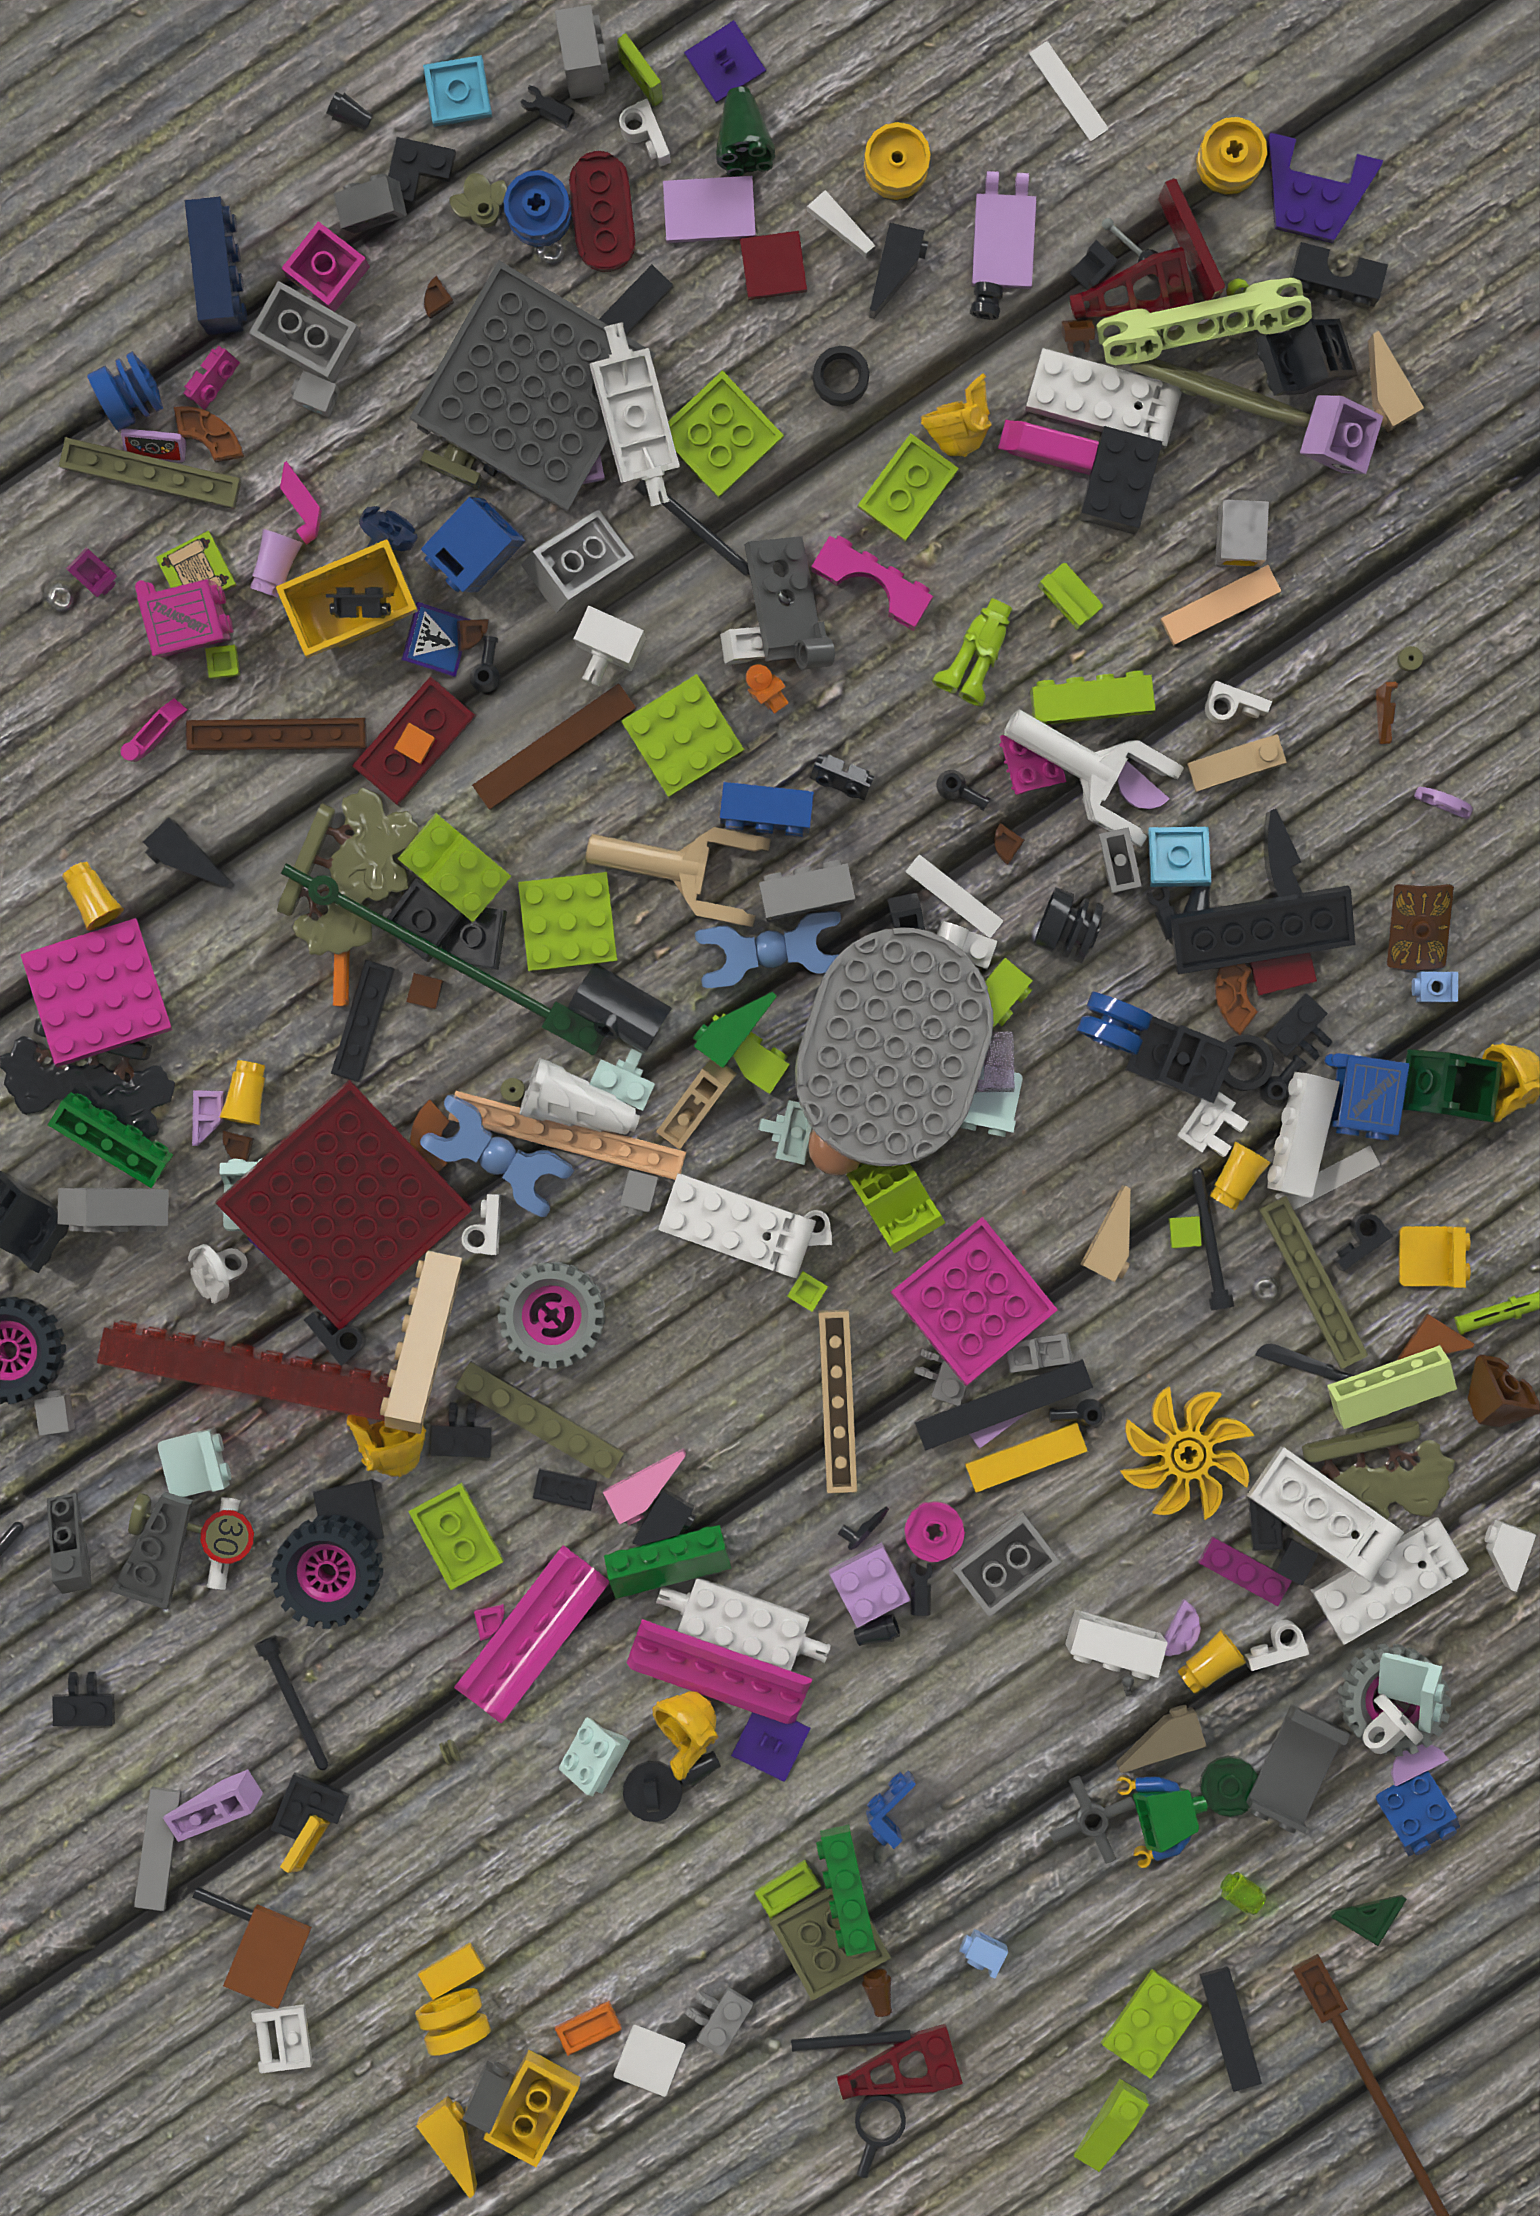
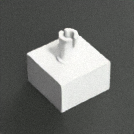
M588 605L573 638L578 648L593 655L582 679L588 683L591 681L592 685L599 687L609 663L632 671L646 640L644 630Z

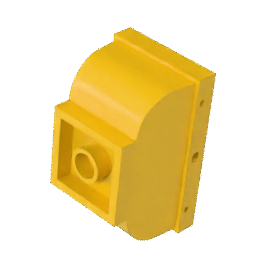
M387 539L276 586L306 658L335 647L341 648L393 626L394 622L418 612ZM337 587H354L355 593H365L366 587H383V593H394V596L386 597V603L391 605V614L386 615L385 618H362V606H358V618H336L335 615L330 614V604L334 603V598H326V594L336 593Z

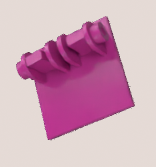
M1000 736L1001 743L999 745L1003 748L1006 758L1004 764L1008 765L1006 771L1010 773L1013 785L1011 789L1015 791L1016 795L1066 782L1063 768L1007 736Z

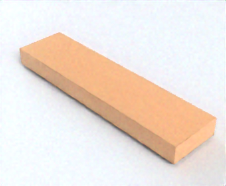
M1266 565L1162 617L1160 620L1174 646L1279 594L1281 589L1269 565Z

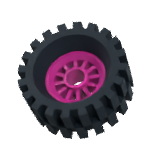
M0 1298V1330L3 1332V1336L0 1334V1363L3 1361L2 1369L0 1368V1404L7 1402L8 1404L18 1403L42 1393L48 1389V1384L53 1383L59 1375L56 1372L58 1369L63 1368L65 1360H61V1354L66 1352V1344H61L60 1337L64 1336L62 1328L57 1330L54 1325L58 1320L54 1315L48 1316L45 1313L47 1308L42 1304L34 1305L32 1304L34 1300L28 1298ZM19 1331L23 1332V1334L18 1338ZM28 1338L30 1343L24 1344L23 1341ZM7 1342H12L17 1348L14 1358L9 1357L5 1353ZM31 1347V1352L25 1351V1348ZM23 1356H24V1357H27V1358H30L29 1361L27 1362V1361L23 1358Z
M325 1515L317 1516L313 1522H310L309 1519L303 1522L283 1542L272 1563V1567L276 1569L271 1574V1583H278L273 1592L276 1598L281 1596L285 1598L280 1606L285 1612L292 1607L296 1611L292 1618L299 1622L304 1616L308 1618L306 1626L313 1628L318 1622H322V1629H331L335 1622L340 1627L346 1625L350 1618L355 1620L366 1609L378 1591L379 1581L383 1576L384 1568H379L383 1557L381 1552L376 1554L374 1551L378 1546L375 1538L368 1541L365 1536L369 1531L364 1526L357 1531L353 1528L356 1521L348 1518L345 1523H341L340 1515H332L329 1520H325ZM322 1565H332L336 1574L329 1575L325 1573Z

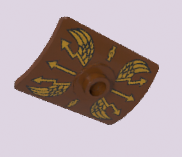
M1396 884L1394 886L1387 958L1388 967L1407 970H1429L1446 966L1453 885L1415 886Z

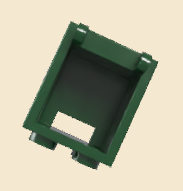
M1407 1049L1406 1063L1409 1064L1402 1110L1494 1123L1502 1069L1501 1062L1449 1052Z

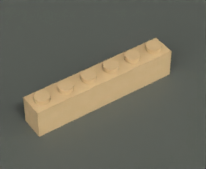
M427 1251L425 1260H419L416 1278H420L418 1287H412L409 1297V1305H413L411 1315L405 1314L402 1324V1332L406 1333L404 1342H398L394 1359L399 1361L397 1369H391L387 1387L391 1388L389 1398L384 1397L381 1405L380 1415H383L385 1418V1427L421 1434L462 1272V1258Z
M821 1310L818 1312L827 1493L857 1492L849 1310Z

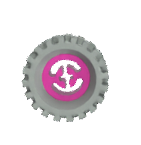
M544 1262L532 1266L518 1274L508 1284L504 1296L500 1300L498 1323H501L502 1330H500L502 1338L507 1340L509 1344L507 1347L511 1352L515 1351L519 1355V1359L524 1362H531L535 1367L541 1368L543 1366L549 1367V1369H557L561 1366L572 1365L589 1353L602 1334L606 1315H604L605 1303L604 1299L601 1298V1291L597 1284L595 1285L591 1281V1277L586 1272L583 1273L578 1270L576 1266L566 1265L563 1262ZM546 1293L561 1295V1301L551 1300L545 1304L551 1310L557 1308L560 1311L557 1317L562 1323L567 1317L566 1307L571 1306L573 1308L574 1321L567 1332L558 1336L546 1335L544 1333V1328L555 1329L560 1324L555 1319L551 1321L546 1319L548 1312L543 1306L538 1312L539 1322H533L531 1310L539 1296Z
M1380 1644L1377 1645L1378 1650L1373 1651L1367 1648L1362 1651L1365 1656L1360 1660L1355 1656L1350 1661L1353 1665L1350 1671L1344 1670L1342 1677L1345 1679L1344 1685L1339 1684L1338 1693L1342 1696V1700H1338L1339 1708L1344 1713L1342 1717L1345 1723L1363 1743L1364 1730L1383 1712L1380 1707L1374 1709L1373 1694L1379 1685L1380 1659L1382 1654H1397L1406 1658L1432 1663L1416 1650L1410 1647L1406 1649L1400 1644H1393V1647ZM1442 1677L1441 1684L1445 1685L1442 1701L1439 1703L1443 1704L1440 1721H1434L1430 1733L1420 1731L1423 1739L1417 1745L1405 1735L1389 1750L1394 1756H1403V1751L1406 1750L1411 1755L1418 1753L1417 1746L1423 1744L1426 1748L1433 1744L1429 1738L1433 1734L1439 1737L1444 1731L1439 1726L1441 1721L1448 1723L1450 1715L1445 1709L1446 1707H1451V1698L1446 1695L1449 1687ZM1392 1701V1703H1393L1401 1712H1404L1405 1709H1403V1708H1402L1399 1704H1397L1396 1702ZM1411 1704L1404 1715L1418 1729L1420 1706ZM1379 1732L1374 1737V1743L1382 1741L1385 1732Z

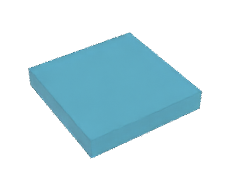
M482 55L423 65L434 127L492 117Z
M1208 827L1148 828L1150 887L1211 885Z

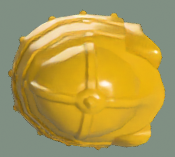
M984 373L978 376L965 389L967 403L957 401L938 406L936 411L921 416L923 427L948 456L966 457L969 453L980 448L989 428L992 426L988 418L990 412L987 405L986 382L984 380L986 375Z
M1504 1043L1492 1044L1491 1047L1485 1050L1482 1059L1502 1063L1494 1122L1497 1123L1515 1110L1526 1108L1528 1103L1534 1104L1540 1096V1058L1528 1049Z
M356 1412L347 1416L346 1423L356 1439L358 1452L362 1453L363 1456L361 1461L366 1466L367 1471L377 1470L390 1477H402L417 1466L425 1441V1432L427 1431L424 1425L421 1434L385 1427V1420L370 1424L366 1413Z
M688 1691L681 1695L666 1698L660 1702L657 1701V1704L652 1708L653 1717L657 1725L679 1750L670 1761L672 1772L677 1780L685 1779L696 1761L707 1752L706 1748L710 1744H714L716 1739H718V1734L715 1731L716 1715L711 1701L695 1691Z

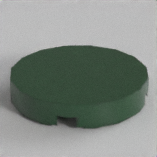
M1228 1755L1216 1758L1206 1766L1201 1774L1199 1785L1201 1795L1205 1798L1208 1807L1219 1815L1228 1817L1243 1815L1250 1808L1246 1801L1258 1775L1252 1766L1240 1757Z

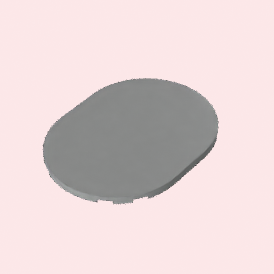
M915 928L886 929L864 936L848 946L834 959L825 972L817 990L796 1058L795 1084L797 1096L802 1111L816 1134L833 1150L856 1162L874 1166H897L927 1157L955 1135L970 1109L992 1038L993 1008L991 1007L988 987L979 969L964 954L963 950L942 936Z

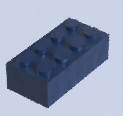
M221 196L184 200L198 322L208 335L244 331L243 321H247V311L245 303H241L239 292L244 291L242 274L238 273L236 262H241L239 245L238 243L235 244L233 233L237 232L236 216L231 213L230 206L225 205Z

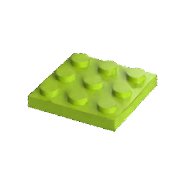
M723 370L668 421L676 454L718 499L784 438V435Z
M695 674L621 721L668 798L744 751V748L698 674Z
M607 872L518 882L528 971L618 961Z

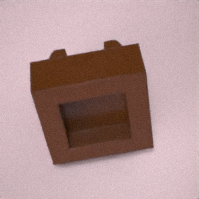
M1091 319L1062 321V335L1069 353H1073V345L1077 341H1082L1084 343V351L1089 352V340H1095V327Z

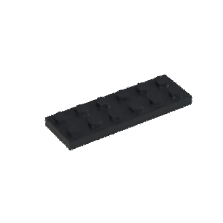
M1348 885L1170 915L1175 965L1178 975L1356 945L1352 895Z

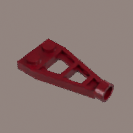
M1183 247L1153 254L1101 282L1094 288L1070 295L1069 301L1074 319L1082 317H1109L1124 311L1142 308L1153 313L1195 304ZM1148 274H1155L1160 288L1159 297L1154 300L1137 299L1133 290L1136 281ZM1119 286L1126 287L1127 303L1114 306L1105 304L1104 295L1107 291ZM1084 301L1089 302V308H1085Z
M946 2023L918 2031L911 2035V2039L893 2045L846 2074L836 2076L843 2100L862 2095L933 2093L963 2084ZM914 2051H919L925 2058L927 2065L926 2075L918 2078L903 2076L899 2068L901 2059ZM886 2063L891 2064L895 2073V2080L890 2083L875 2084L871 2079V2071ZM853 2079L857 2082V2086L854 2088L851 2085V2080Z

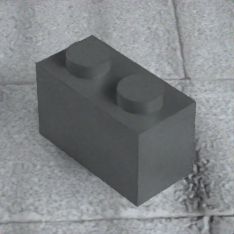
M387 174L373 175L370 177V181L362 184H347L343 187L344 190L334 193L341 228L354 234L407 216L400 182L387 176Z

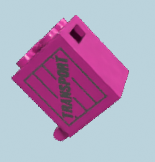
M205 579L156 592L155 586L152 583L140 580L135 584L137 599L153 656L166 657L231 640L230 633L234 632L230 616L224 614L222 604L226 603L225 594L222 586H218L215 581Z

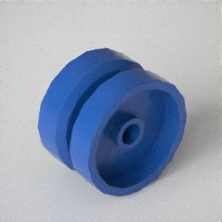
M541 170L527 171L517 176L507 187L504 196L505 215L514 236L521 242L534 247L550 246L566 234L572 220L571 204L563 183L553 174Z
M1094 991L1091 992L1086 1006L1091 1012L1101 1016V1019L1089 1015L1082 1016L1076 1031L1108 1048L1137 1055L1143 1040L1139 1035L1127 1029L1129 1027L1138 1031L1148 1030L1153 1015L1113 997Z

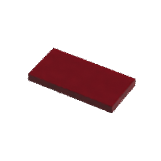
M1170 179L1164 183L1158 200L1179 246L1184 249L1187 264L1204 301L1218 299L1225 289V283L1177 179Z
M430 676L352 766L399 806L475 719L476 715ZM409 723L436 738L422 764L394 749Z

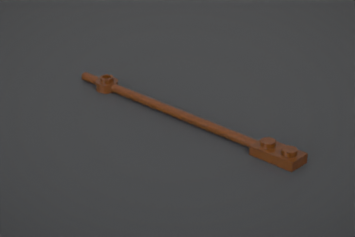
M1316 1954L1292 1967L1321 2023L1330 2020L1435 2215L1450 2216L1344 2022L1341 2013L1348 2010L1320 1956Z

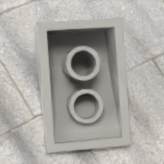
M598 509L533 550L521 566L554 611L558 613L623 567L634 557Z

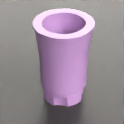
M263 529L259 555L252 575L255 578L250 588L278 598L279 594L276 586L286 582L293 561L303 543Z

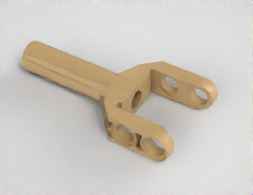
M713 827L680 851L592 834L587 846L586 862L673 880L696 916L753 927L756 915L747 914L743 909L697 900L698 895L701 896L710 852L708 843L756 852L759 850L769 851L771 839Z

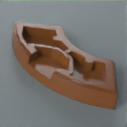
M174 407L178 434H181L184 439H194L203 443L210 450L215 463L244 457L238 438L220 418L204 409L196 407Z
M1245 964L1219 968L1215 981V995L1219 1011L1227 1025L1237 1035L1242 1034L1258 1013L1250 1003L1247 995V980L1252 969Z
M429 1099L415 1118L411 1130L410 1143L437 1172H440L448 1162L443 1161L423 1148L420 1140L427 1133H434L442 1137L445 1128L451 1121Z

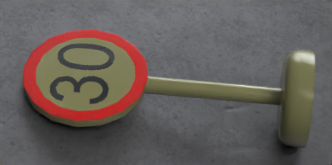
M140 1493L136 1498L129 1521V1534L140 1535L151 1516V1498L146 1494ZM235 1510L216 1512L205 1521L203 1526L188 1523L187 1531L201 1534L200 1542L204 1552L210 1559L219 1563L232 1564L242 1560L250 1552L254 1544V1530L251 1522L245 1515Z

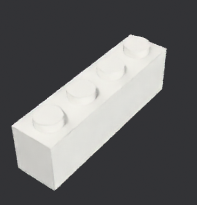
M1294 1072V1076L1288 1086L1289 1097L1287 1105L1281 1116L1282 1126L1280 1135L1275 1141L1273 1164L1268 1171L1267 1188L1307 1198L1313 1197L1339 1081L1308 1073Z

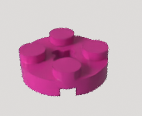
M939 1501L923 1502L913 1509L906 1520L904 1528L906 1542L911 1551L918 1558L928 1562H939L955 1555L962 1546L965 1534L962 1519L956 1510L950 1505ZM936 1523L940 1525L939 1530L943 1534L941 1537L935 1536L934 1540L929 1538V1532L926 1529L928 1526L933 1527Z

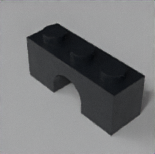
M1304 242L1300 243L1296 250L1289 278L1301 281L1303 293L1315 291L1323 293V297L1329 300L1339 301L1341 298L1350 300L1354 306L1360 308H1369L1376 305L1380 299L1388 264L1359 257L1354 264L1352 274L1346 277H1339L1333 274L1328 267L1330 249Z

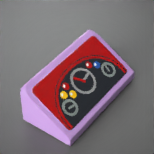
M121 429L124 451L170 462H184L186 440L181 434Z

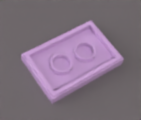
M752 176L663 181L667 243L732 240L756 236Z

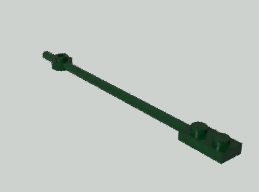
M285 864L281 874L306 887L309 897L314 903L323 906L331 903L337 904L545 1019L541 1026L542 1028L587 1053L595 1055L604 1036L596 1031L594 1022H589L557 1001L554 1002L552 1008L545 1006L339 892L338 884L333 878L326 875L313 878L293 866ZM322 884L329 887V893L326 896L318 894V887Z

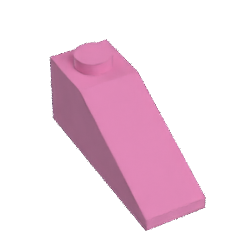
M684 1448L604 1489L603 1494L619 1525L627 1522L629 1526L644 1518L642 1513L649 1508L685 1458L686 1452Z

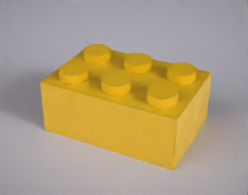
M528 2049L513 2077L490 2134L485 2132L483 2139L524 2162L537 2167L579 2089L581 2077Z

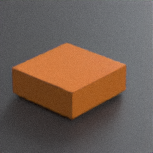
M409 723L394 749L422 764L436 738Z

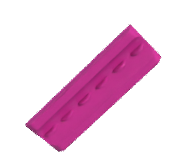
M562 1545L454 1688L498 1722L502 1723L607 1587L609 1580L566 1546Z
M643 1619L626 1662L630 1669L698 1692L699 1694L785 1724L796 1721L812 1682V1678Z

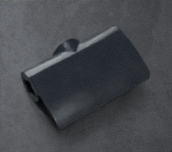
M598 964L593 965L567 1009L589 1022H594V1028L602 1036L612 1040L620 1037L622 1041L644 1054L672 1010L667 1004Z

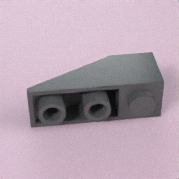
M76 1493L47 1498L52 1582L62 1594L92 1588L90 1559L78 1496Z

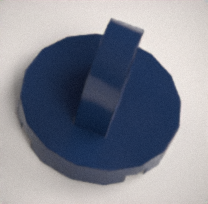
M378 506L367 507L359 518V525L371 538L367 547L387 539L392 550L409 551L413 548L418 537L417 534H414L415 529L413 525L404 517L394 511L380 512V507Z

